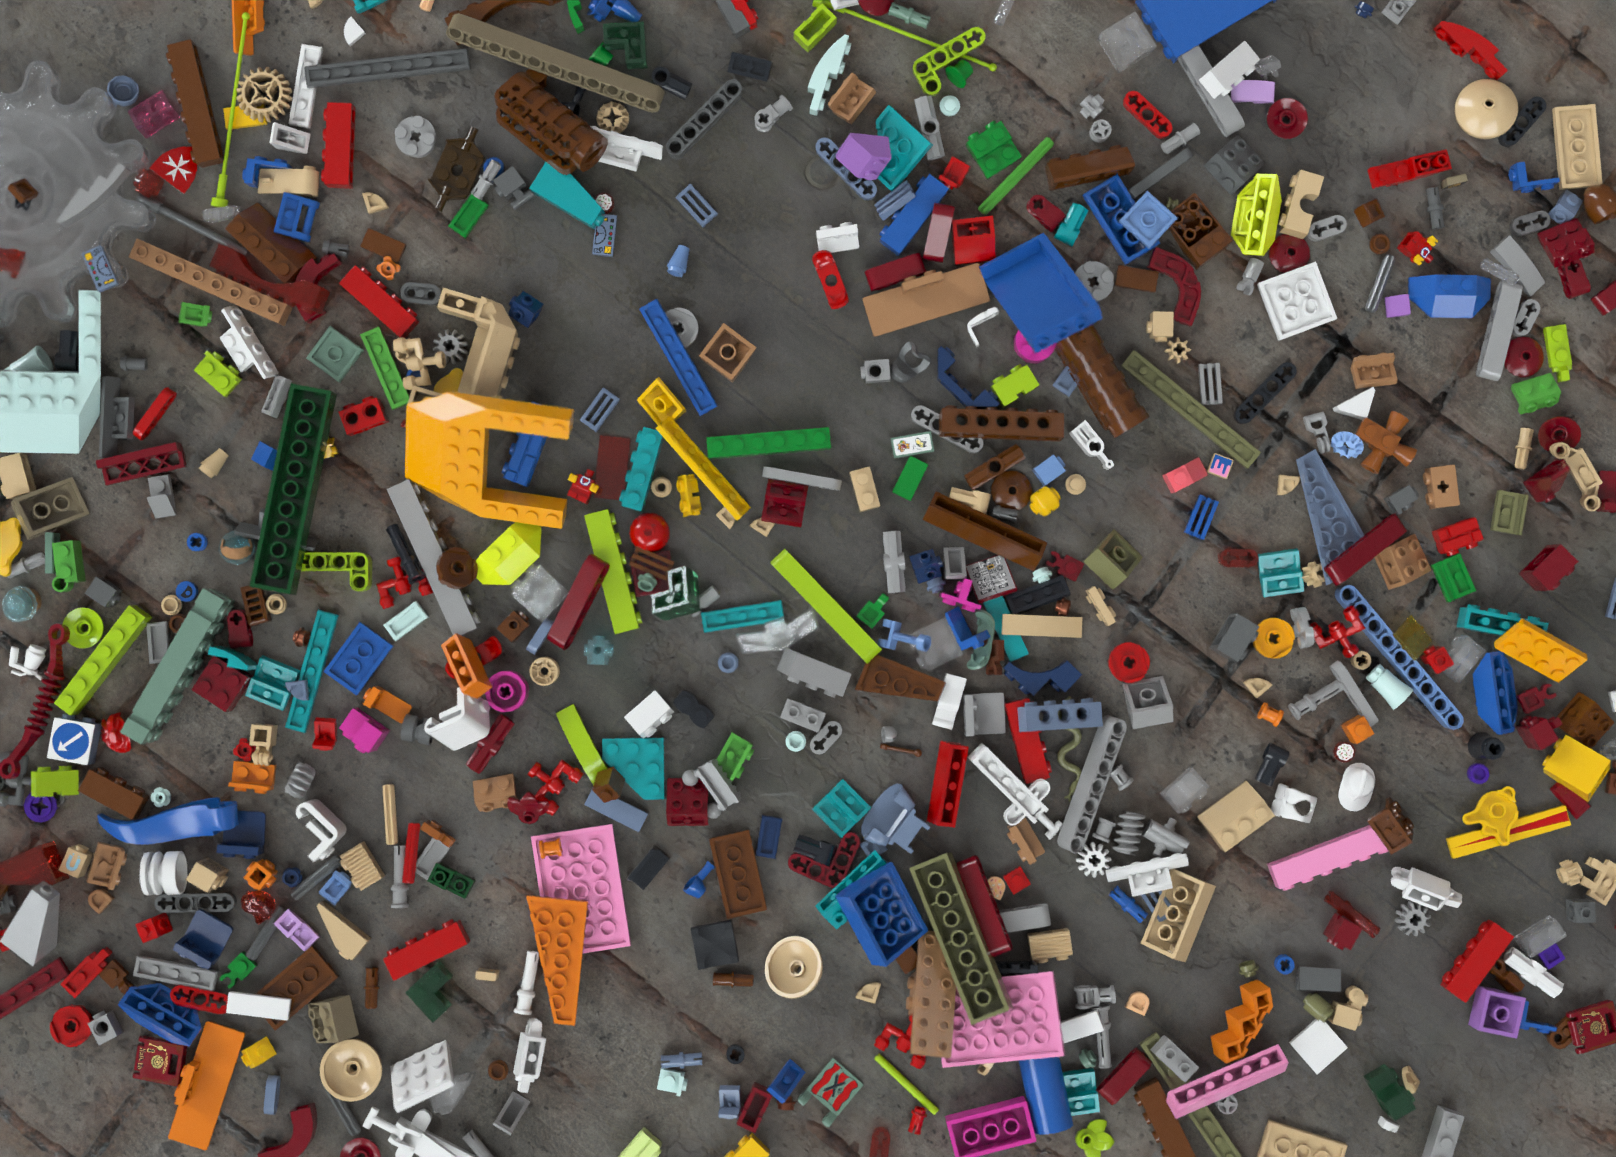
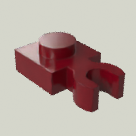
M1051 551L1050 554L1055 556L1056 561L1054 563L1046 561L1045 564L1049 567H1059L1056 573L1076 582L1085 563L1068 555L1061 559L1057 552Z
M1550 683L1543 684L1539 691L1537 687L1533 686L1516 695L1525 714L1545 706L1543 699H1553L1557 696L1556 693H1551L1550 695L1546 693L1547 688L1552 686Z

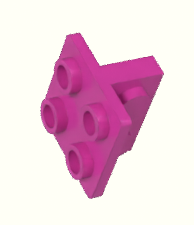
M965 578L961 582L957 581L954 589V593L957 594L956 597L944 593L939 595L940 598H943V603L952 606L959 603L962 604L961 609L975 612L976 609L981 610L982 607L981 605L966 601L972 581Z

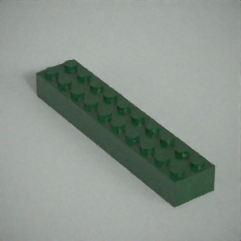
M292 383L290 385L249 587L291 595L297 594L337 394L332 391Z

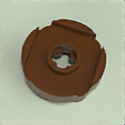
M455 547L439 556L436 570L441 584L452 589H463L475 580L478 572L475 559L468 555L469 552L467 550ZM455 564H457L458 568H461V571L458 573L453 569Z

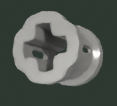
M1122 764L1117 765L1111 771L1110 777L1118 785L1119 791L1125 789L1134 781L1123 770Z
M1099 817L1098 828L1092 836L1109 843L1112 828L1116 827V823Z

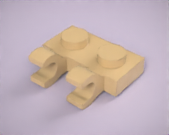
M1095 586L1085 590L1088 594L1086 596L1088 602L1093 603L1098 611L1096 614L1098 619L1103 621L1106 626L1115 623L1114 617L1116 614L1112 607H1107L1103 601L1105 595L1100 588L1096 589Z
M1588 857L1585 864L1599 872L1593 881L1585 876L1578 878L1579 884L1588 888L1586 895L1606 906L1616 889V864L1607 859L1604 863H1601L1595 858Z

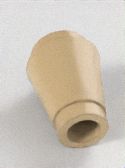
M219 448L201 462L202 465L199 469L212 479L218 475L229 455Z

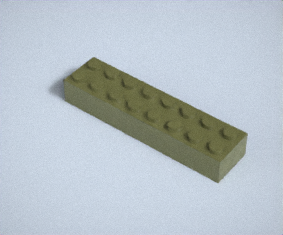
M952 852L945 853L909 868L971 1025L1013 1009L1014 1006L995 959L988 950Z

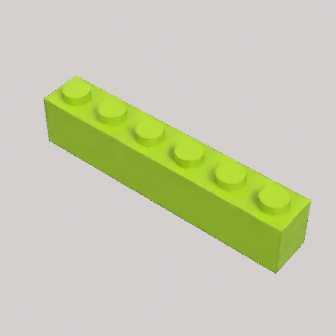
M606 509L584 515L594 555L610 564L602 586L614 633L619 634L640 628L639 624L643 622L640 611L636 612L634 604H637L635 592L630 590L629 584H632L630 572L625 571L624 564H627L624 552L621 553L619 548L622 540L620 533L615 532L614 525L617 524L614 512L610 513V510Z
M129 605L54 704L70 716L78 715L144 630L146 623H149L153 617L139 606Z

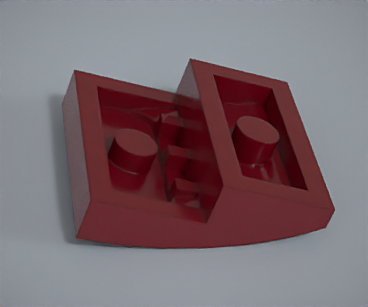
M768 479L761 521L801 528L808 485Z

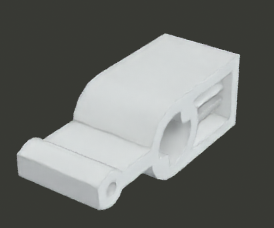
M1086 420L1069 433L1087 456L1098 457L1104 469L1108 470L1114 466L1113 461L1108 460L1103 453V441ZM1096 443L1098 445V451H1091L1089 449V444Z
M948 673L945 674L944 682H946V685L937 703L932 725L952 730L966 678Z

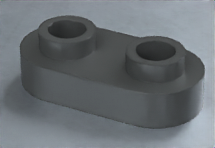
M415 282L405 283L400 290L402 299L407 303L430 306L438 304L442 293L436 285ZM411 290L415 291L413 297H409V291ZM431 292H435V298L429 299Z

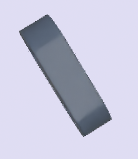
M546 618L528 644L527 651L533 655L539 651L554 621Z
M269 1075L267 1078L264 1114L275 1115L277 1112L281 1084L280 1076Z

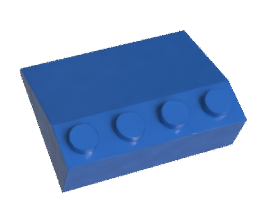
M892 862L849 884L835 896L872 965L887 967L928 932L922 917Z

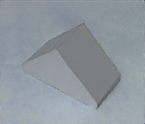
M964 547L944 548V579H966Z
M513 1091L493 1125L511 1135L530 1101Z

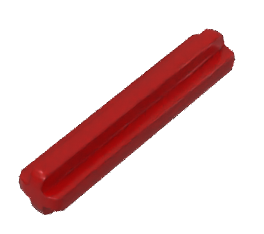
M419 823L408 824L402 877L403 883L413 884L415 881L420 834Z

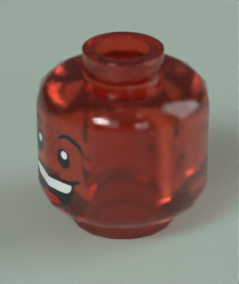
M150 167L149 169L141 168L133 181V185L136 187L135 191L148 198L157 196L164 184V179L152 171Z

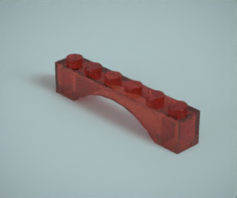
M222 244L218 245L209 265L216 269V274L226 278L230 275L233 277L232 281L244 285L246 282L250 284V289L260 293L261 290L267 291V296L275 300L281 297L284 299L283 303L295 307L297 304L301 306V311L310 315L313 312L321 314L330 294V291L306 280L289 284L264 281L255 273L245 255Z

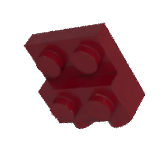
M1577 218L1537 233V238L1554 268L1565 266L1574 260L1586 258L1594 253V242L1587 229H1583Z

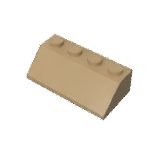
M1170 869L1169 873L1173 888L1162 890L1141 944L1174 960L1186 962L1216 886L1179 870ZM1164 897H1167L1171 906L1167 907ZM1159 915V917L1161 918L1162 916L1166 915L1167 919H1165L1162 922H1159L1157 916Z

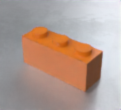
M455 633L441 645L462 693L478 699L492 688L470 639Z

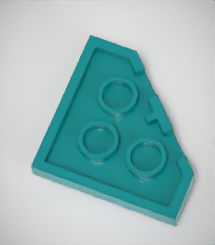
M888 105L877 118L876 129L877 136L889 137L891 160L878 176V179L890 191H893L904 181L933 144L892 106Z
M664 738L602 739V759L610 767L614 766L625 778V782L644 800L665 799Z

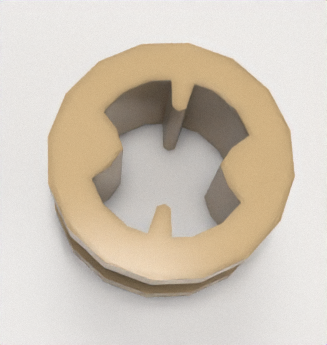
M1359 651L1351 657L1350 661L1355 668L1363 670L1370 666L1371 657L1368 653ZM1364 655L1363 659H1366V661L1359 666V662L1356 659Z

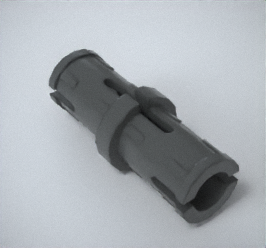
M1439 187L1427 188L1425 191L1428 200L1427 212L1430 213L1431 230L1445 228L1442 214L1444 206L1440 201Z

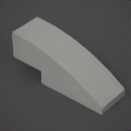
M1510 235L1505 237L1490 251L1503 265L1502 269L1516 284L1522 285V290L1529 297L1545 283L1533 262Z

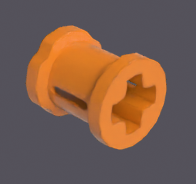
M1264 702L1257 714V718L1264 719L1272 723L1274 727H1277L1284 711H1278Z
M560 838L549 842L539 841L541 859H545L546 856H562Z

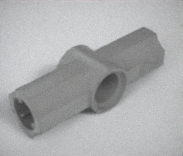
M932 95L914 99L920 124V133L933 144L926 153L927 159L935 160L945 157ZM927 123L933 124L935 131L932 133L927 132L924 129V125Z
M901 531L883 532L885 552L883 554L884 571L887 576L888 593L906 592L904 578L905 558L904 552H902Z

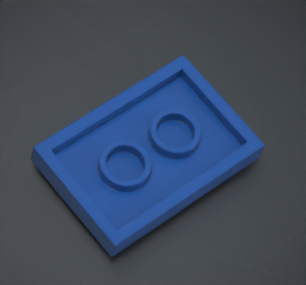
M359 622L324 672L357 696L394 645L364 623Z

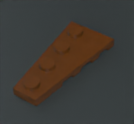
M876 655L868 664L865 663L855 690L939 702L946 682Z

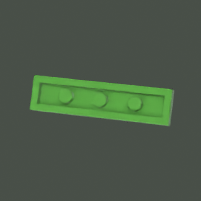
M376 327L360 334L392 410L407 405L410 395L404 389L403 379L381 327Z

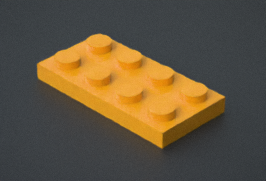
M1523 618L1494 641L1496 649L1558 683L1588 660L1586 653Z

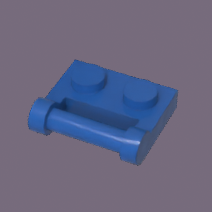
M284 192L273 232L310 243V232L316 209H319L320 203ZM302 205L308 207L301 233L296 231Z

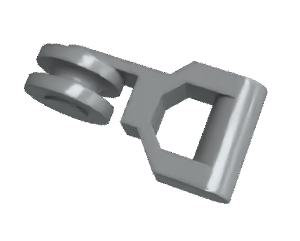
M1324 412L1303 417L1307 431L1314 433L1315 436L1324 435L1322 439L1320 437L1317 438V446L1320 453L1329 452L1331 444L1325 428L1327 420ZM1321 421V428H1312L1311 423Z

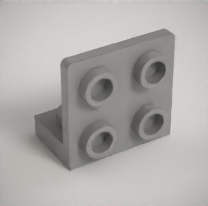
M1004 693L963 694L965 736L1003 734L1006 732Z

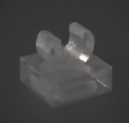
M1273 55L1259 60L1254 65L1256 67L1255 71L1261 74V78L1264 81H1268L1267 74L1272 72V76L1278 77L1277 69L1281 68L1280 60Z

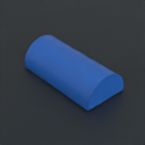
M1118 174L1082 195L1125 265L1135 261L1160 244L1159 240H1157L1148 249L1119 223V220L1135 204V201Z
M1048 1057L1018 1060L1034 1133L1053 1134L1071 1128L1073 1121L1060 1058Z

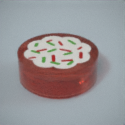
M603 192L594 198L605 214L613 210L615 203L610 194Z
M1339 742L1333 749L1334 757L1338 761L1349 762L1355 756V748L1349 742Z

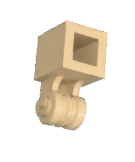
M251 724L249 745L256 746V750L252 753L254 765H270L273 760L272 746L276 745L278 725Z
M1349 986L1345 990V995L1349 1001L1341 1003L1333 1000L1331 1008L1334 1010V1013L1328 1021L1356 1031L1357 1026H1360L1362 1022L1361 1008L1367 1005L1368 995L1364 994L1356 986Z

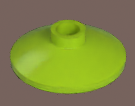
M89 608L74 609L67 614L63 621V625H66L70 630V637L67 642L76 648H90L100 641L104 632V624L100 615ZM85 624L88 625L87 632L83 630V625Z

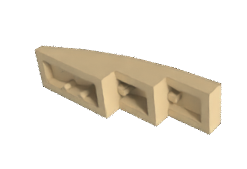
M1002 614L1001 634L1082 638V617Z

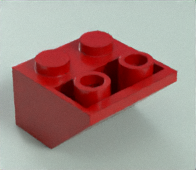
M993 216L952 220L951 235L955 265L991 261L996 258Z

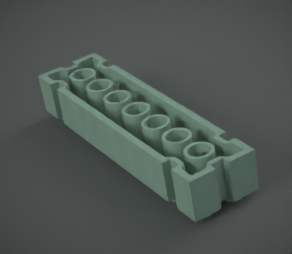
M202 589L195 601L196 604L189 611L120 733L141 745L147 742L152 743L161 737L163 733L161 726L164 722L168 723L172 718L174 706L181 702L183 699L182 692L185 687L188 688L194 679L192 677L193 673L202 666L204 662L202 658L209 651V646L214 645L212 640L215 635L222 631L224 617L234 610L233 604L235 600L216 589Z

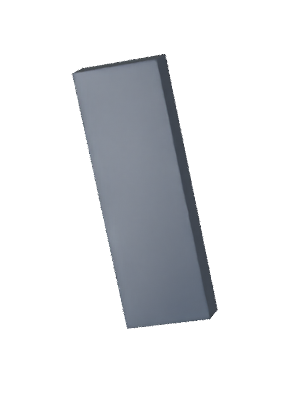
M591 790L584 804L637 832L640 831L648 815L647 812L619 798L604 803L593 790Z

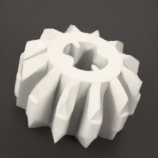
M1094 842L1090 843L1089 849L1085 844V852L1081 851L1078 853L1082 858H1076V862L1082 863L1078 866V869H1085L1084 875L1086 876L1091 872L1092 877H1096L1097 871L1104 875L1102 868H1110L1109 865L1105 864V862L1111 861V857L1106 856L1109 853L1108 849L1102 850L1103 845L1098 844L1096 847ZM1092 855L1098 858V861H1095V864H1092L1089 861V858H1092Z

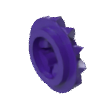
M30 793L25 799L24 811L28 818L35 822L48 821L55 816L54 814L58 809L57 799L54 796L34 797ZM41 800H43L44 805L48 806L42 809V811H40V807L34 805L41 803Z

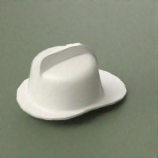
M1364 763L1351 764L1343 774L1338 798L1340 804L1349 811L1362 810L1371 799L1375 786V775L1368 765Z

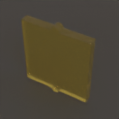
M1410 615L1392 635L1400 643L1402 649H1405L1415 661L1433 640L1423 630V626H1420L1414 617Z

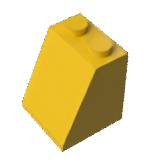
M1565 735L1563 739L1559 738L1553 748L1556 750L1553 755H1548L1542 764L1545 766L1543 768L1544 773L1589 802L1609 772L1611 760Z

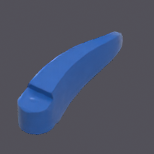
M219 797L189 802L137 820L123 821L112 819L103 813L97 815L99 824L109 834L125 843L137 845L163 843L190 837L214 836L221 831L233 829L239 825L237 802L221 801Z

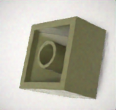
M1113 529L1087 556L1084 562L1113 590L1130 575L1143 557Z

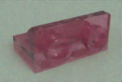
M160 90L127 111L135 127L145 138L152 136L180 118L163 90Z

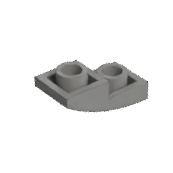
M1390 0L1381 13L1395 24H1398L1416 0Z

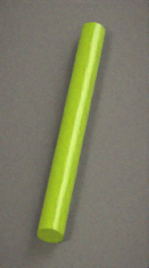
M880 1053L875 1056L874 1060L933 1115L939 1111L937 1106Z

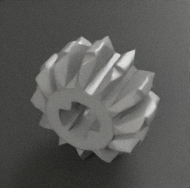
M446 329V336L439 333L438 336L441 340L433 341L439 345L434 347L433 351H443L446 357V364L449 360H451L452 364H456V357L462 361L463 357L460 354L468 353L467 350L462 348L468 346V342L463 341L465 336L463 334L458 336L457 330H454L451 334ZM450 342H452L455 348L454 350L450 349L451 351L449 352L446 346L447 344L451 345Z
M299 762L296 764L285 786V792L295 798H303L315 776V769L306 763Z
M1408 901L1407 906L1400 904L1402 911H1395L1396 914L1400 915V917L1395 919L1396 923H1400L1398 929L1404 930L1406 935L1412 933L1413 936H1418V930L1421 933H1425L1423 927L1424 925L1430 926V923L1426 922V920L1431 918V915L1426 914L1428 908L1422 907L1418 903L1414 904L1412 901ZM1413 915H1415L1416 918H1414L1413 922H1411L1410 919L1413 918Z

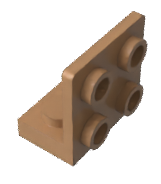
M1415 534L1388 546L1374 557L1389 590L1406 585L1431 571Z

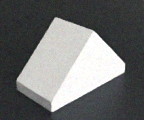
M276 122L273 123L270 144L276 149L307 154L310 140L309 133Z
M1371 387L1332 409L1334 412L1363 420L1368 417L1375 389Z

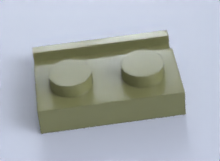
M1497 490L1490 531L1522 535L1529 495Z

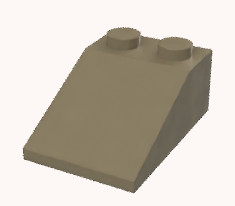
M73 477L16 497L11 502L27 540L44 535L45 532H51L90 514Z

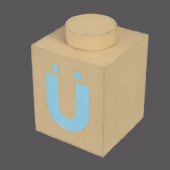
M81 844L68 847L59 871L75 878L84 876L94 853L88 851L89 848Z

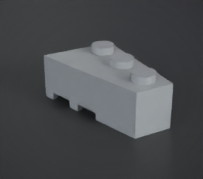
M786 647L777 667L778 671L788 675L787 680L797 684L803 681L806 683L805 687L815 691L818 688L824 689L823 694L833 698L836 695L843 697L851 677L849 672Z

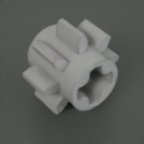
M1089 94L1080 103L1083 107L1080 113L1086 119L1089 116L1095 119L1105 109L1102 106L1105 100L1099 94L1096 96Z

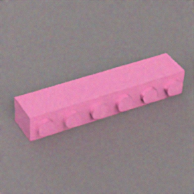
M1368 825L1270 862L1267 866L1275 887L1285 891L1295 887V883L1310 882L1314 880V876L1331 874L1333 872L1332 869L1338 867L1340 869L1347 868L1352 865L1351 862L1365 861L1370 859V855L1374 853L1383 854L1388 852V850L1372 827Z
M1277 1044L1169 1091L1166 1102L1175 1119L1285 1072L1288 1060Z

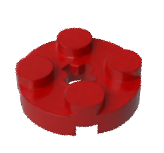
M1132 642L1121 643L1109 654V670L1119 681L1125 683L1138 682L1149 669V655L1138 644ZM1126 657H1129L1131 660L1134 659V663L1131 664L1132 668L1124 666L1123 662L1126 661Z
M67 1005L54 1014L50 1023V1033L57 1043L67 1045L66 1047H76L84 1043L92 1035V1031L88 1026V1023L93 1021L92 1016L82 1005ZM69 1021L75 1022V1031L72 1028H67V1025L70 1024Z

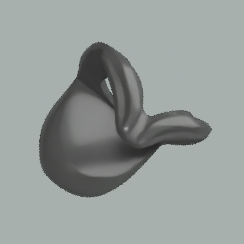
M908 341L901 348L898 358L890 366V375L897 382H908L915 375L923 372L929 366L931 359L926 354L919 353L917 346L912 341ZM911 349L917 358L923 359L916 368L910 367L905 361V355Z

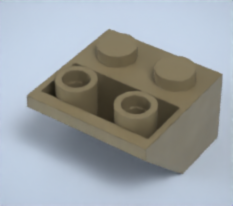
M350 995L336 996L308 1003V1015L312 1021L313 1036L316 1039V1043H339L359 1035Z

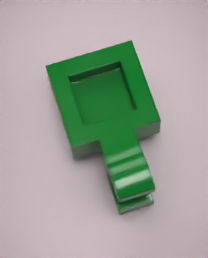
M882 593L874 604L869 600L856 617L873 629L885 614L881 608L889 597Z

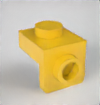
M266 1036L242 1050L241 1053L243 1055L241 1059L247 1067L249 1066L252 1069L277 1053Z

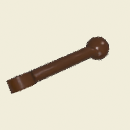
M884 743L880 744V748L884 750L889 749L904 753L914 754L916 757H920L922 755V751L920 749L910 750L895 746H889Z

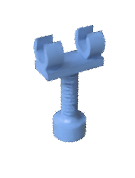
M883 619L882 626L891 629L888 640L879 639L878 646L895 650L897 641L916 645L917 650L927 652L931 646L930 636L920 634L918 637L900 633L902 623Z

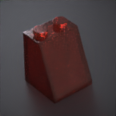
M54 841L39 845L0 863V882L2 885H38L42 881L49 885H54L70 879L68 874L59 871L62 859Z

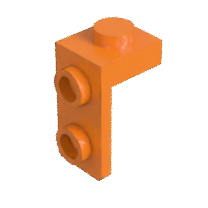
M373 686L372 689L369 688L363 697L365 699L363 705L368 708H376L399 723H403L406 714H409L412 709V705L380 686Z

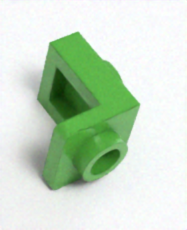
M182 302L178 323L200 327L207 326V323H210L212 319V311H209L210 306Z

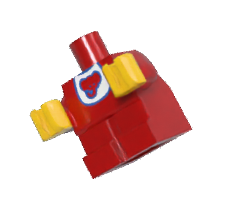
M1408 232L1397 249L1410 258V262L1421 265V261L1430 263L1433 260V256L1429 253L1433 249L1432 247L1436 245L1435 242L1438 243V240L1434 236L1424 238L1419 232Z
M587 469L584 476L570 473L567 480L573 484L567 495L584 504H588L592 494L597 493L599 488L597 483L592 480L595 472Z

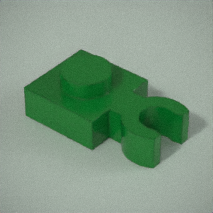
M242 951L227 966L231 972L223 974L220 980L223 981L226 977H229L231 984L228 985V988L230 989L236 985L237 978L243 981L258 965L246 957V953Z

